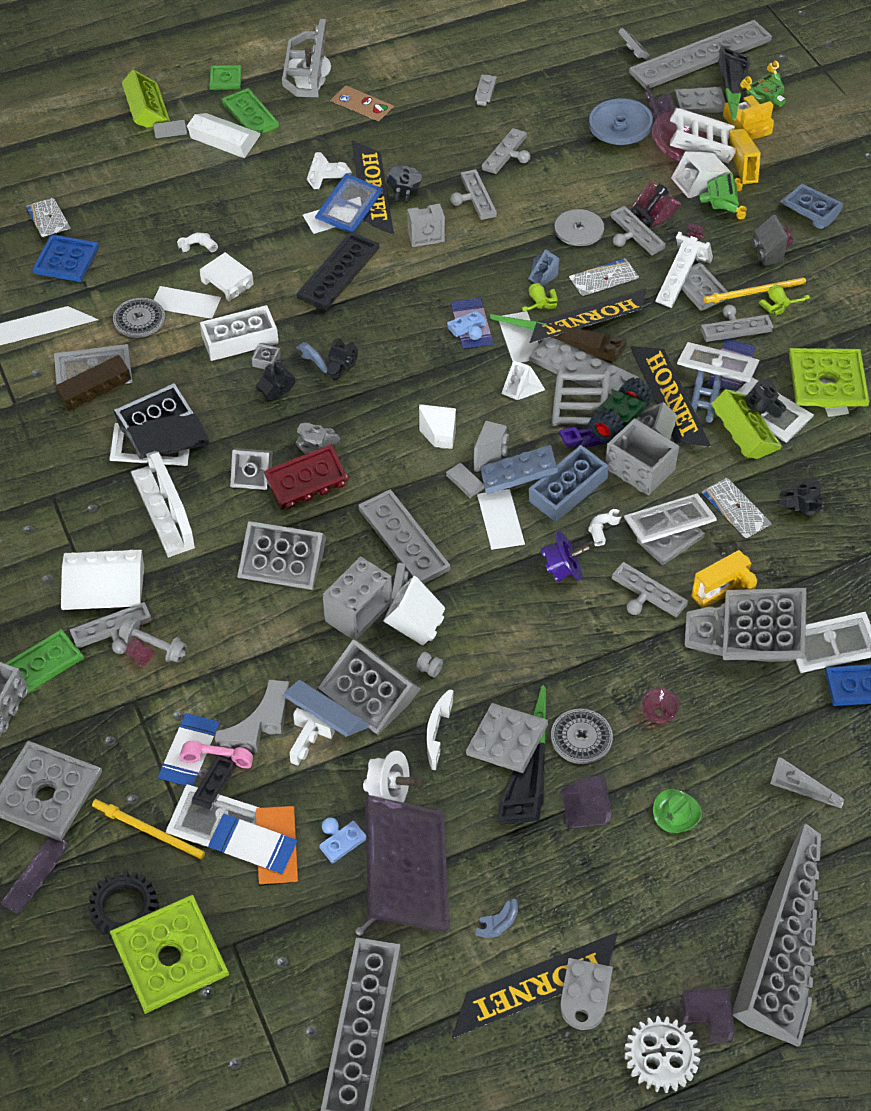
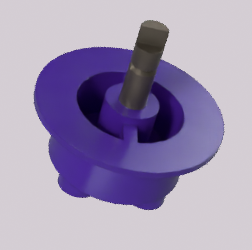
M557 531V542L541 547L542 554L548 561L545 562V566L549 573L553 572L557 582L562 581L571 574L578 581H581L583 576L577 556L590 551L591 548L595 547V544L591 541L573 550L565 535L561 531Z

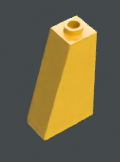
M745 129L729 130L728 146L736 148L733 160L742 184L758 183L761 152Z

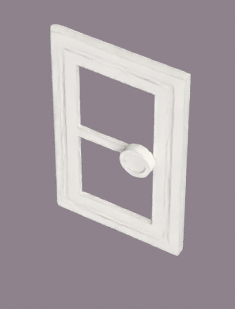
M115 423L110 461L148 463L147 458L139 459L137 454L121 453L124 433L120 430L118 423ZM189 449L179 451L178 457L161 456L163 463L166 465L188 466Z

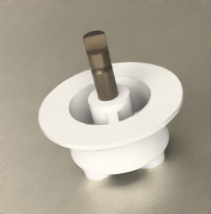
M305 48V59L292 58L289 62V68H310V64H312L311 48ZM325 56L322 60V76L319 80L318 90L324 84L325 76L331 70L330 61ZM292 76L295 78L298 88L312 89L311 84L308 83V77Z
M392 751L385 759L376 758L369 760L367 779L363 783L364 790L368 791L369 796L373 800H382L387 809L397 810L405 800L409 785L422 787L423 779L409 777V766L405 755L400 751Z

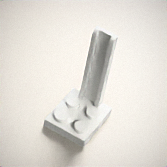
M678 232L676 236L679 248L678 254L656 298V303L670 308L673 307L695 258L701 263H711L713 259L709 242L706 244L697 241L698 239L695 237L683 236L681 232Z

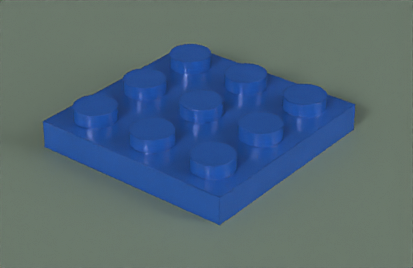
M51 234L33 267V273L82 282L99 249V244L97 242Z

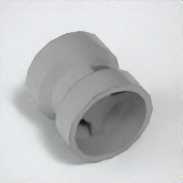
M423 652L417 661L416 669L420 672L425 671L429 676L435 678L442 668L443 660L438 657L433 658L431 654Z

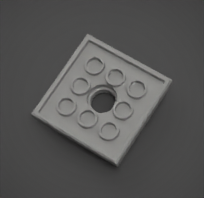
M27 741L0 784V818L62 841L100 777L102 769ZM52 787L56 790L54 796L47 801H40L36 798L37 792L42 788Z

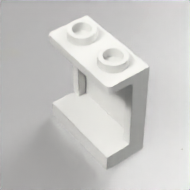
M223 253L200 269L201 282L205 285L209 282L214 284L225 293L227 301L236 298L254 284L252 272L227 253Z

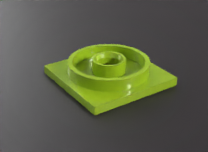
M789 349L796 406H820L824 408L869 406L860 349ZM820 379H830L835 383L829 382L824 384L820 381Z
M193 895L110 931V935L145 1014L229 976V972ZM168 946L177 948L181 954L178 963L172 966L163 965L158 958L160 951Z

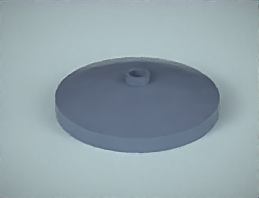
M611 99L602 102L592 110L589 117V127L593 135L601 141L615 145L632 144L644 139L650 133L653 124V116L650 110L642 103L630 99Z

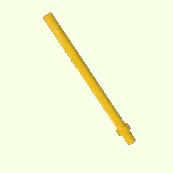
M803 277L726 293H713L710 296L704 297V303H719L721 300L767 292L770 287L776 284L782 288L803 285L806 283V280Z

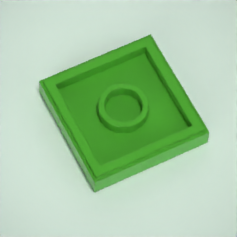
M211 66L210 90L241 89L242 66Z

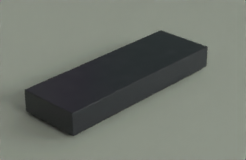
M217 756L192 797V804L212 810L233 774L236 762Z

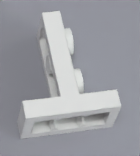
M316 152L307 181L313 189H319L323 178H343L345 174L351 175L352 172L345 163H328L321 152Z
M299 708L293 714L294 723L302 727L303 730L289 752L291 763L297 766L302 759L304 760L307 757L308 748L311 743L316 741L318 734L332 739L335 733V729Z

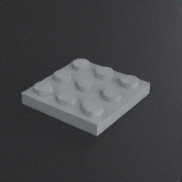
M491 703L466 749L467 756L523 773L548 726V721Z

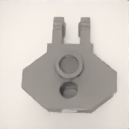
M301 423L297 429L298 434L301 436L297 439L296 445L304 454L331 444L335 445L340 440L339 435L335 434L332 428L324 429L321 425Z

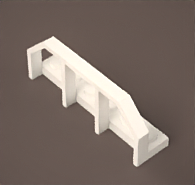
M159 452L148 453L146 455L149 466L131 471L167 557H171L194 549L193 535L183 504ZM152 472H157L159 487L154 479ZM165 498H168L169 506H170V512H169V510H168V508H167V505H166V503H165V501H164ZM177 522L182 533L183 541L175 525V523Z

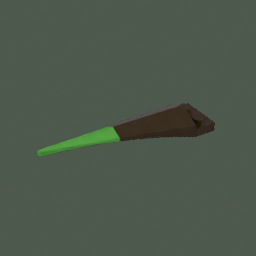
M490 314V319L520 326L534 331L536 321ZM540 323L565 331V333L552 336V338L572 345L598 359L616 362L626 347V339L610 337L609 333Z

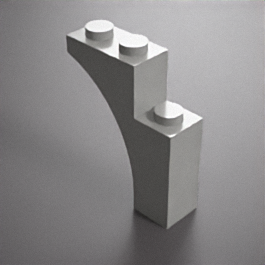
M269 680L262 702L248 718L233 727L216 731V746L232 749L241 747L250 752L257 753L262 732L282 734L289 701L283 695L290 688L289 682Z

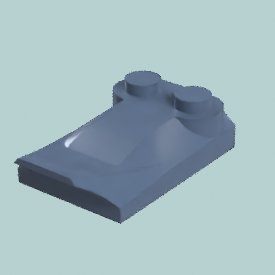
M804 184L799 185L779 202L812 219L813 226L819 229L825 228L838 217L843 207L842 202Z

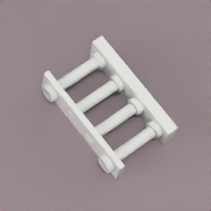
M680 108L675 109L670 121L677 123V130L670 140V146L689 152L714 153L720 161L729 164L736 153V148L728 146L727 139L729 138V130H734L735 126ZM684 126L692 128V134L684 132ZM698 130L706 132L707 139L699 137ZM713 135L721 137V143L713 141Z

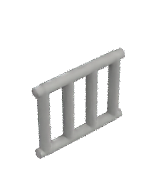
M559 370L556 378L552 426L557 427L558 424L588 425L591 417H559L560 409L597 410L608 398L610 372L564 373V371ZM563 380L602 381V388H563ZM562 395H601L600 403L561 402Z

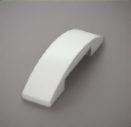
M448 690L439 699L428 722L427 755L432 770H436L440 756V742L435 741L441 717L449 718L453 704V690Z

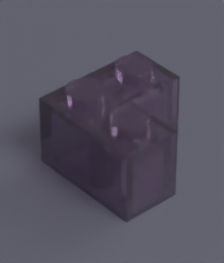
M729 989L683 990L680 999L683 1023L706 1022L709 1044L732 1042L735 1035V1026Z

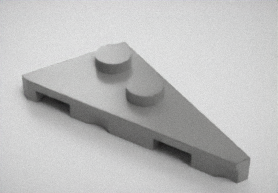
M778 757L770 784L842 808L844 802L842 797L783 758Z

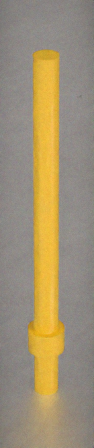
M97 799L92 803V807L104 812L106 816L112 819L117 818L200 860L205 855L204 851L120 811L119 807L113 804L108 805Z

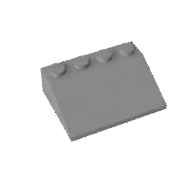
M248 521L237 577L313 590L324 553L326 536L319 532Z
M354 639L318 687L335 702L370 724L369 729L377 735L409 706L421 689L362 643Z

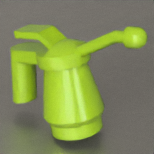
M535 283L529 287V295L536 304L530 307L524 306L522 311L526 312L535 307L539 309H556L558 299L555 289L549 291L550 298L548 299L541 284Z
M776 284L768 290L769 298L776 304L771 306L764 299L759 304L770 314L775 312L777 316L783 313L790 303L808 300L810 296L805 295L801 299L790 300L786 297L783 288Z

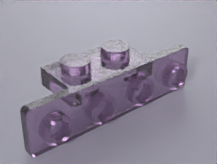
M647 85L645 86L647 89L645 94L647 99L651 101L649 105L652 111H654L652 114L655 120L658 121L656 125L660 132L663 131L667 135L669 133L665 124L670 122V118L676 109L670 93H667L656 99L653 91Z
M49 837L2 900L1 905L16 914H20L69 847L68 843L64 840L59 841Z

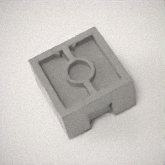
M440 204L429 205L426 209L420 210L418 207L407 209L408 236L412 247L445 242V216Z

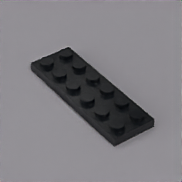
M350 232L296 293L297 299L326 311L377 252L379 243Z

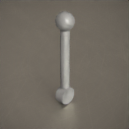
M384 903L382 909L362 927H358L355 933L358 936L363 935L364 930L384 912L390 911V904Z

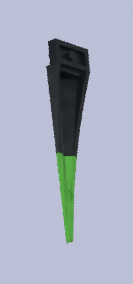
M721 46L718 62L731 117L735 121L743 89L740 83L746 78L750 59L748 56Z
M542 685L533 716L546 719V688ZM545 732L524 772L521 773L514 770L499 805L497 821L500 825L540 820L541 805L544 804Z

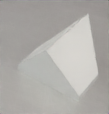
M514 360L501 394L520 400L544 391L545 388L531 366Z

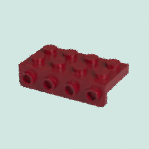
M332 444L264 471V475L280 509L285 507L290 509L296 506L297 502L302 500L307 502L317 494L325 495L330 492V489L335 487L337 489L347 485L350 478L345 473Z

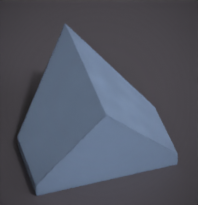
M545 249L543 253L533 259L531 274L528 279L534 283L541 284L542 287L558 276L559 257Z

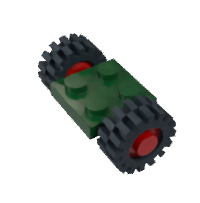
M629 378L620 387L619 391L615 390L599 406L596 414L588 423L590 425L589 430H593L591 434H595L596 439L600 438V442L603 443L605 441V444H608L653 400L652 389H648L649 385H645L644 380L640 382V378Z

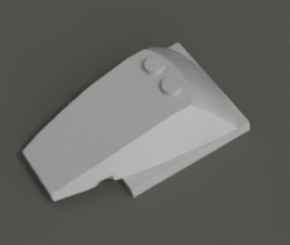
M806 588L726 590V601L719 608L706 607L687 612L685 647L723 656V660L780 662L805 658Z

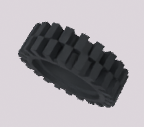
M123 870V875H119L117 871L113 872L115 876L113 878H110L109 875L105 876L106 882L103 883L100 880L97 883L99 888L94 887L92 889L93 896H89L90 904H88V909L94 927L98 929L101 935L105 934L107 939L111 940L112 938L110 935L111 930L159 910L158 897L149 879L146 881L145 876L142 874L138 877L135 871H132L131 875H129L128 870ZM123 889H131L141 894L144 898V905L136 918L120 923L111 921L104 914L105 903L113 893Z

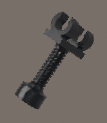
M660 183L655 188L656 194L645 208L636 204L635 208L631 210L637 218L641 214L645 216L641 221L648 228L656 220L649 214L662 196L666 197L670 192Z

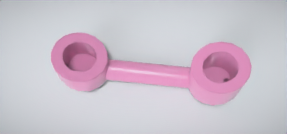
M187 741L184 743L179 756L180 760L186 763L199 761L202 753L232 757V761L236 762L237 766L245 769L251 768L253 761L252 753L245 748L238 747L232 749L204 745L198 741Z

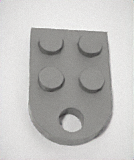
M572 958L568 959L560 1011L563 1019L570 1026L579 1030H589L601 1023L606 1011L613 967ZM583 1012L587 1015L588 1019L585 1022H579L576 1020L575 1014Z

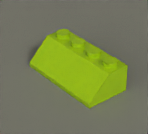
M132 69L122 81L133 121L137 125H142L146 128L153 127V124L170 122L157 82Z
M725 389L711 405L715 409V414L724 422L723 426L732 434L733 441L740 446L741 453L747 458L759 459L782 448L781 444L759 412L752 411L747 407L744 399L746 394Z

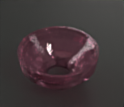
M652 689L643 697L642 710L649 720L656 723H667L676 717L679 711V701L676 695L667 689ZM660 707L665 710V714L657 715L653 710Z

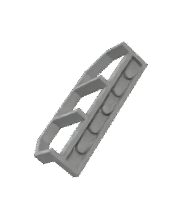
M326 19L319 20V25H316V31H304L288 40L282 85L296 97H319L318 87L320 77L322 76L321 67L322 60L324 59L325 40H327ZM306 39H314L310 68H289L290 58L305 59V50H292V47ZM287 76L308 77V83L311 84L312 89L295 87L287 80Z

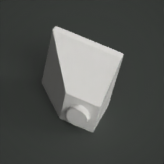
M429 405L419 406V431L434 447L453 449L456 434L455 408Z

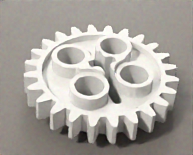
M657 1016L656 1022L653 1023L648 1018L647 1025L639 1022V1029L633 1027V1036L628 1035L627 1041L629 1043L625 1044L624 1049L628 1052L625 1053L624 1059L630 1060L627 1063V1068H634L631 1076L639 1075V1084L643 1081L647 1082L646 1089H649L651 1085H655V1091L658 1092L661 1086L664 1088L665 1093H668L669 1086H672L677 1091L678 1083L685 1087L686 1079L692 1081V1073L697 1072L698 1067L696 1065L699 1064L700 1058L696 1056L699 1055L700 1049L694 1047L698 1041L690 1040L693 1032L685 1033L686 1025L680 1028L677 1027L678 1020L670 1024L669 1017H666L665 1021L661 1022L660 1017ZM673 1039L677 1042V1045H670L667 1040ZM650 1040L654 1043V1046L648 1047L644 1044V1041ZM670 1062H678L681 1067L674 1068L670 1065ZM647 1063H654L658 1068L650 1069Z

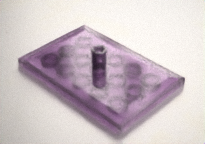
M368 795L365 798L368 917L445 933L450 930L444 812Z

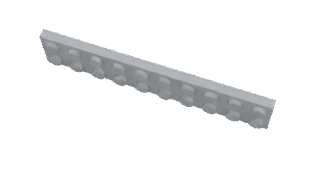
M753 20L630 67L629 73L647 90L718 62L721 46L742 53L770 42L772 36Z

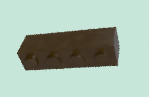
M117 355L55 385L59 398L69 411L89 400L95 399L103 393L111 391L119 385L126 384L131 380V375L121 356Z

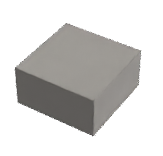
M259 344L252 357V366L265 369L268 365L273 367L274 361L279 360L281 356L280 348Z

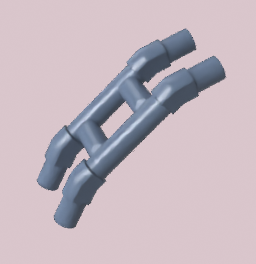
M698 370L691 405L695 414L697 407L708 409L706 421L712 422L715 409L711 403L718 397L722 376L715 374L712 389L703 388L705 371ZM700 394L711 396L710 402L700 401Z

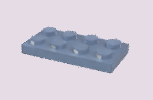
M551 445L480 467L486 494L558 473Z

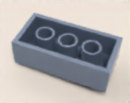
M582 445L557 464L558 473L542 477L529 488V502L555 522H558L608 479V465Z

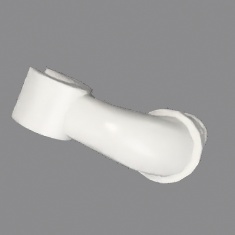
M197 232L187 238H180L177 241L178 247L182 248L183 252H187L193 243L204 245L210 252H215L218 249V244L207 233Z
M612 509L609 513L599 514L592 519L588 530L592 533L595 546H602L606 542L602 530L604 523L608 522L611 525H617L620 522L621 517H617L619 510Z

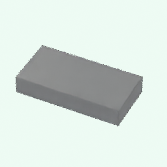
M185 120L153 124L156 139L187 134Z
M461 463L446 472V476L469 498L484 489V484Z

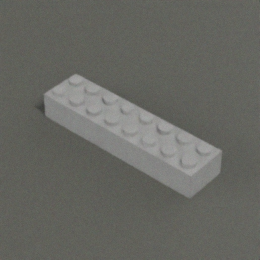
M356 938L321 1111H372L401 957L400 944Z

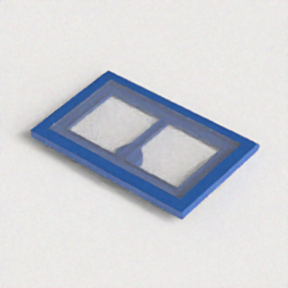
M345 174L318 211L315 219L349 233H354L383 192V188Z

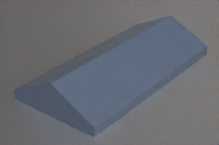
M298 680L284 692L283 696L345 737L370 726L368 722L301 680Z

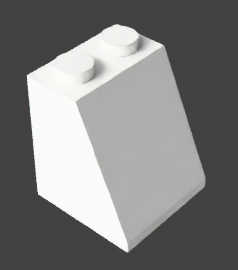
M685 151L671 179L688 198H692L708 192V182L731 172L714 153Z
M413 576L398 590L383 621L423 646L426 642H431L437 634L435 629L444 619L442 614L445 607L417 577Z

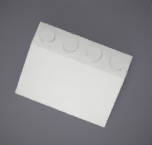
M142 550L64 553L61 609L140 606L144 575Z

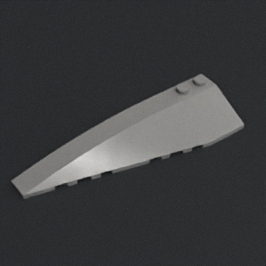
M806 823L802 824L769 899L731 1014L748 1027L795 1046L801 1045L812 1006V998L808 997L809 988L813 987V978L810 977L811 966L814 965L812 946L815 945L817 917L814 903L818 900V891H815L816 880H819L817 861L820 860L821 834Z

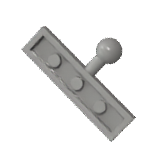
M513 128L482 164V170L497 174L511 156L518 158L521 163H527L530 160V153L526 150L516 151L527 138V132Z
M477 170L461 172V179L468 193L462 195L458 192L453 193L450 197L451 203L458 206L463 201L471 199L481 220L496 217L495 207Z
M623 206L611 212V218L627 232L625 234H616L613 237L615 246L622 247L625 245L626 240L634 238L651 255L665 249V243L628 208Z
M726 305L723 308L724 317L729 318L730 321L701 325V332L706 342L773 331V325L768 315L736 319V308L733 305Z
M624 562L612 574L613 580L639 595L636 600H630L627 604V611L631 615H637L642 611V604L645 600L650 601L676 618L688 604V600Z
M143 602L140 606H133L70 629V633L77 648L112 637L114 641L112 643L113 651L117 654H123L128 649V644L119 637L120 626L127 618L132 620L139 619L140 625L151 622L152 619L145 602Z

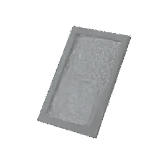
M128 344L54 353L56 383L60 384L117 355L121 356L131 375ZM132 375L131 380H129L127 383H132Z

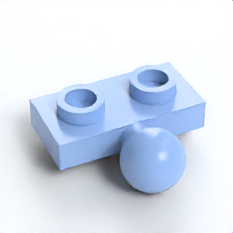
M478 310L447 322L448 329L455 337L468 332L469 337L473 340H478L482 336L480 327L486 325V319Z
M326 818L322 822L323 832L332 836L321 843L319 848L332 864L366 840L367 836L355 821H352L340 831L338 830L339 824L336 819Z

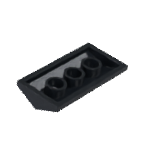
M175 383L113 411L120 430L127 437V427L175 415L186 416L193 414Z

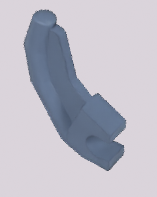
M303 342L296 347L297 350L300 349L302 351V358L313 360L324 373L328 372V367L323 358L308 343Z
M516 899L507 901L501 912L495 916L480 917L479 924L484 925L486 928H477L476 935L484 938H493L501 935L513 924L518 914V901Z

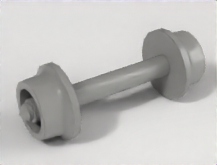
M127 618L120 626L119 637L123 638L127 644L132 643L136 637L166 650L167 662L174 661L179 663L183 656L186 655L187 644L181 642L179 637L174 638L172 643L169 644L139 630V619L132 620Z

